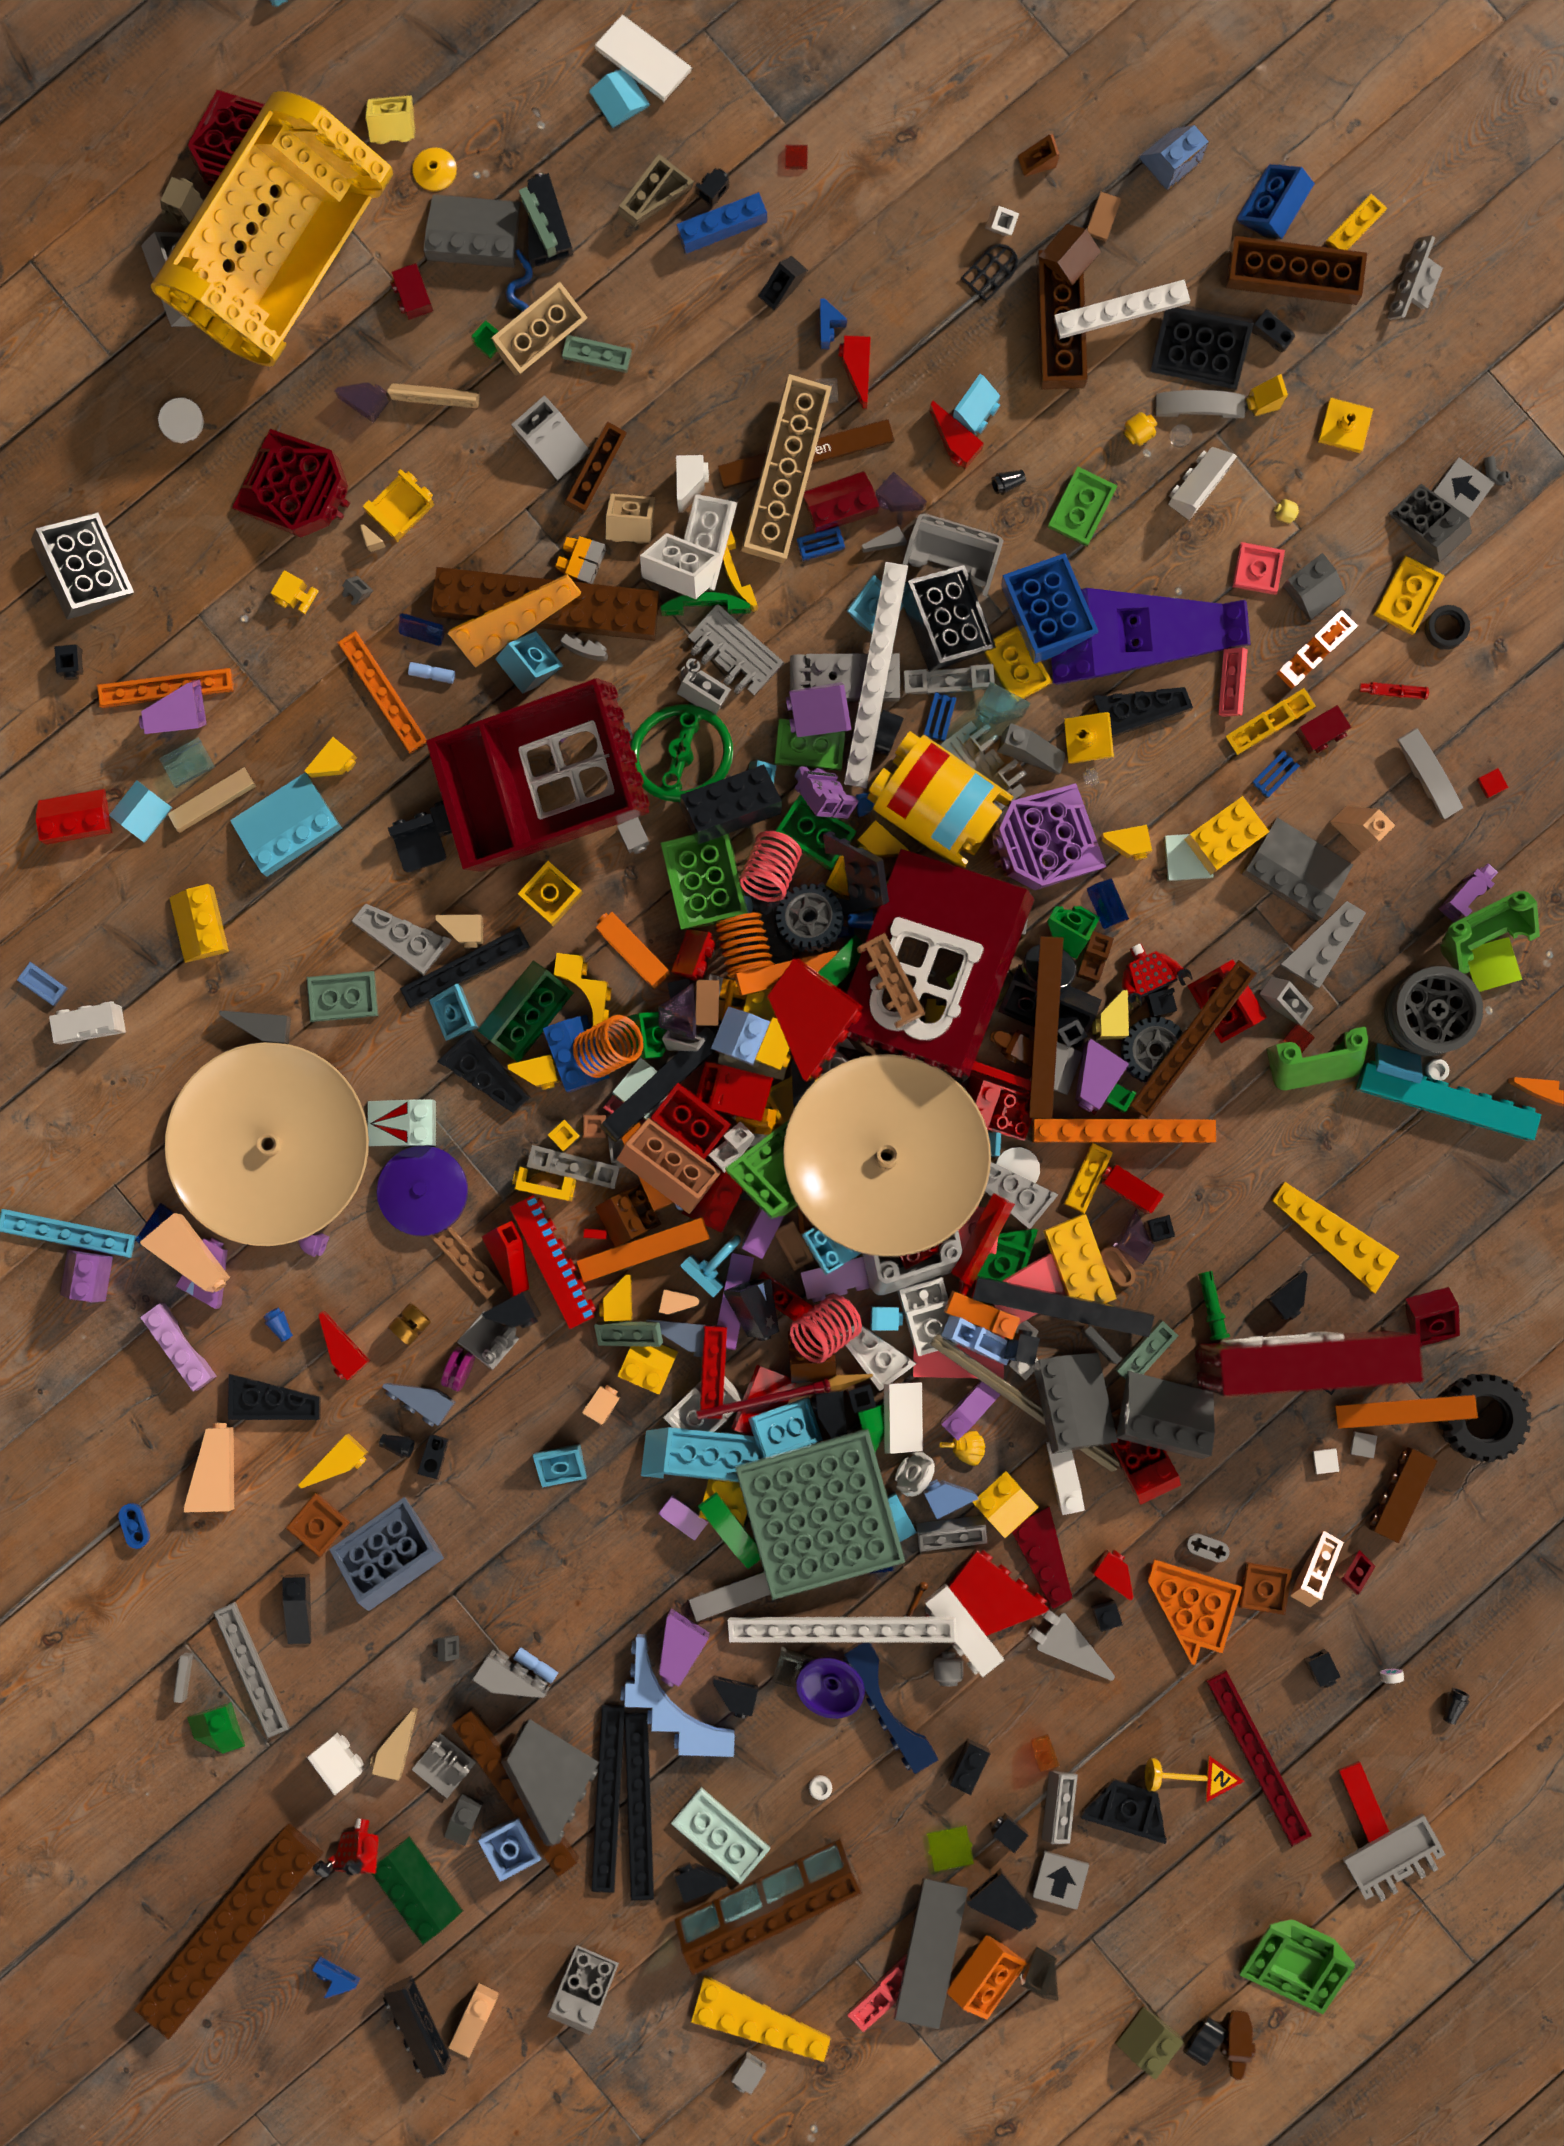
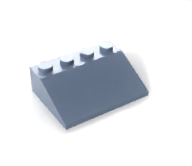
M405 1497L329 1549L357 1603L368 1611L444 1559L436 1542Z

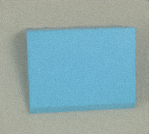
M136 780L109 816L145 843L171 811L172 807Z
M459 984L453 985L429 1000L445 1041L478 1029L464 991Z
M580 1444L533 1454L542 1487L587 1479Z

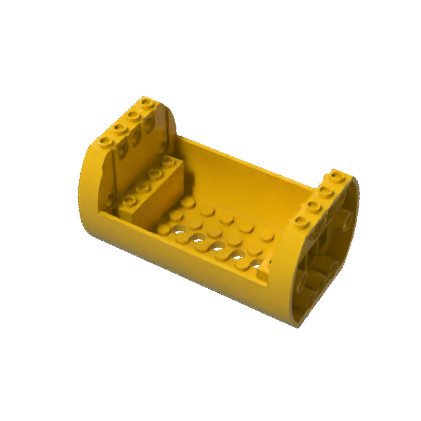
M284 91L273 92L151 284L152 291L227 350L251 362L264 366H274L286 347V342L283 341L371 199L380 197L393 177L392 167L321 105L294 93ZM272 185H276L278 188V195L275 198L270 194ZM261 203L265 204L267 208L264 216H261L258 212V207ZM249 222H252L255 226V231L252 235L248 234L246 230ZM239 240L243 244L241 253H237L234 248L235 243ZM226 259H229L232 264L231 270L228 272L223 269V262Z

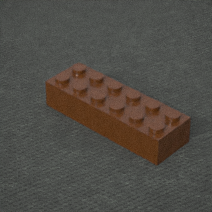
M1235 236L1230 246L1225 288L1357 305L1363 294L1367 253Z
M1038 250L1036 275L1040 390L1085 388L1088 380L1086 332L1060 339L1054 320V315L1085 307L1084 273L1071 286L1038 259V256L1044 251Z

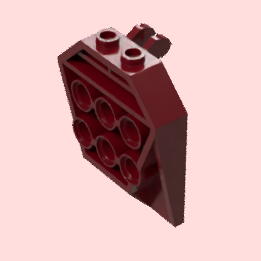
M218 89L216 90L188 143L191 158L204 183L213 187L265 104Z
M270 429L232 508L301 538L330 526L331 521L335 518L338 520L343 519L344 514L338 511V507L340 505L341 507L348 508L350 505L349 501L345 499L348 483L340 460L332 450ZM293 456L291 461L286 462L289 457ZM316 466L313 471L309 472L311 467ZM283 476L282 480L277 482L278 478ZM306 485V488L303 491L299 492L301 487ZM273 496V499L270 502H267L269 497ZM296 505L295 510L290 512V509Z

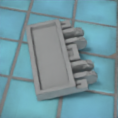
M718 604L688 636L692 642L696 643L698 641L690 652L693 656L698 654L707 642L712 646L701 659L703 665H706L719 652L714 661L729 673L724 679L726 685L732 683L740 672L745 675L744 679L735 687L734 692L736 694H739L752 681L753 683L747 690L755 696L784 665V662Z
M971 721L940 744L947 751L1013 795L1012 801L1026 792L1021 784L1013 790L1011 789L1014 784L1026 776L1025 770L1018 772L1009 781L1003 776L1017 766L1018 761L1016 759L997 771L1004 764L994 749L986 754L983 753L1000 738L995 735L982 746L977 743L976 740L989 732L991 728L989 724H986L970 736L977 729ZM997 801L994 803L1001 811L1005 807V805Z
M1420 1814L1342 1859L1365 1900L1374 1896L1370 1888L1373 1887L1382 1902L1386 1898L1378 1885L1379 1882L1385 1879L1390 1892L1394 1895L1398 1893V1890L1390 1877L1391 1875L1399 1882L1414 1873L1410 1866L1412 1864L1418 1876L1423 1879L1426 1877L1425 1872L1418 1863V1860L1425 1857L1429 1868L1435 1872L1438 1870V1867L1430 1853L1433 1852L1436 1859L1443 1857L1445 1853L1423 1814Z

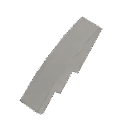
M1418 728L1398 738L1397 741L1415 778L1420 780L1427 797L1432 799L1440 817L1446 819L1461 810L1463 806L1452 784Z

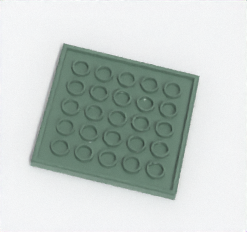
M868 1429L735 1466L772 1600L905 1563Z

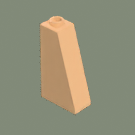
M1345 806L1330 821L1361 854L1378 843L1395 826L1379 809Z
M172 1214L140 1241L143 1247L205 1291L218 1292L225 1287V1282L230 1278L181 1214Z
M213 1423V1427L207 1428L186 1498L184 1512H216L234 1509V1428L227 1427V1423Z

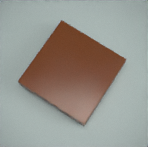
M315 1493L288 1524L286 1529L320 1558L351 1522L318 1493Z
M1246 1562L1239 1607L1286 1615L1292 1570Z

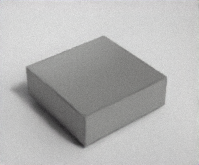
M1353 1431L1350 1454L1374 1458L1377 1436Z

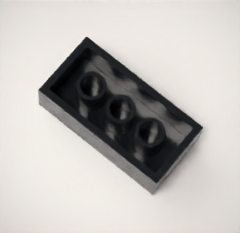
M764 764L680 795L682 812L698 845L780 815L782 800Z

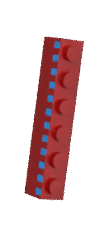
M532 1195L510 1206L509 1208L569 1329L596 1317L594 1314L597 1311L592 1299L587 1300L584 1294L587 1291L586 1286L581 1278L577 1280L574 1271L577 1270L571 1258L567 1259L564 1253L567 1248L562 1238L557 1239L554 1233L557 1228L551 1217L547 1219L544 1210L547 1208L542 1198L537 1199L536 1195Z

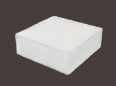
M1336 1448L1312 1451L1315 1474L1339 1472Z

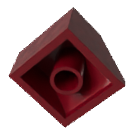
M1449 1287L1405 1299L1406 1315L1411 1333L1419 1334L1420 1347L1460 1336L1459 1304Z

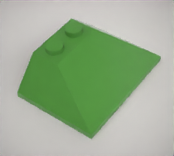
M790 1119L725 1168V1171L770 1218L784 1216L798 1206L790 1190L784 1166L785 1135Z
M1290 1919L1269 1925L1242 1967L1239 1975L1324 2014L1355 1968V1964L1334 1938Z

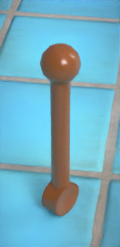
M926 1582L920 1583V1590L905 1617H912L923 1592L928 1589Z

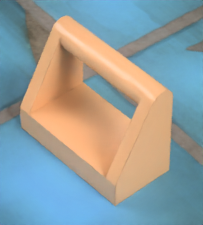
M665 1289L659 1312L671 1314L696 1306L700 1303V1298Z

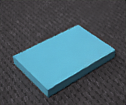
M809 1397L748 1418L761 1459L823 1440Z

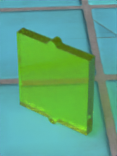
M966 1825L927 1833L930 1846L928 1853L932 1856L935 1872L974 1864L971 1851L972 1842L969 1841Z

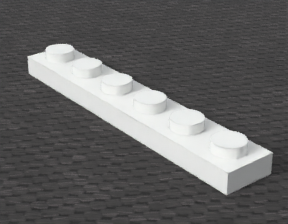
M1180 280L1054 315V320L1059 338L1062 339L1190 303V298L1185 280Z

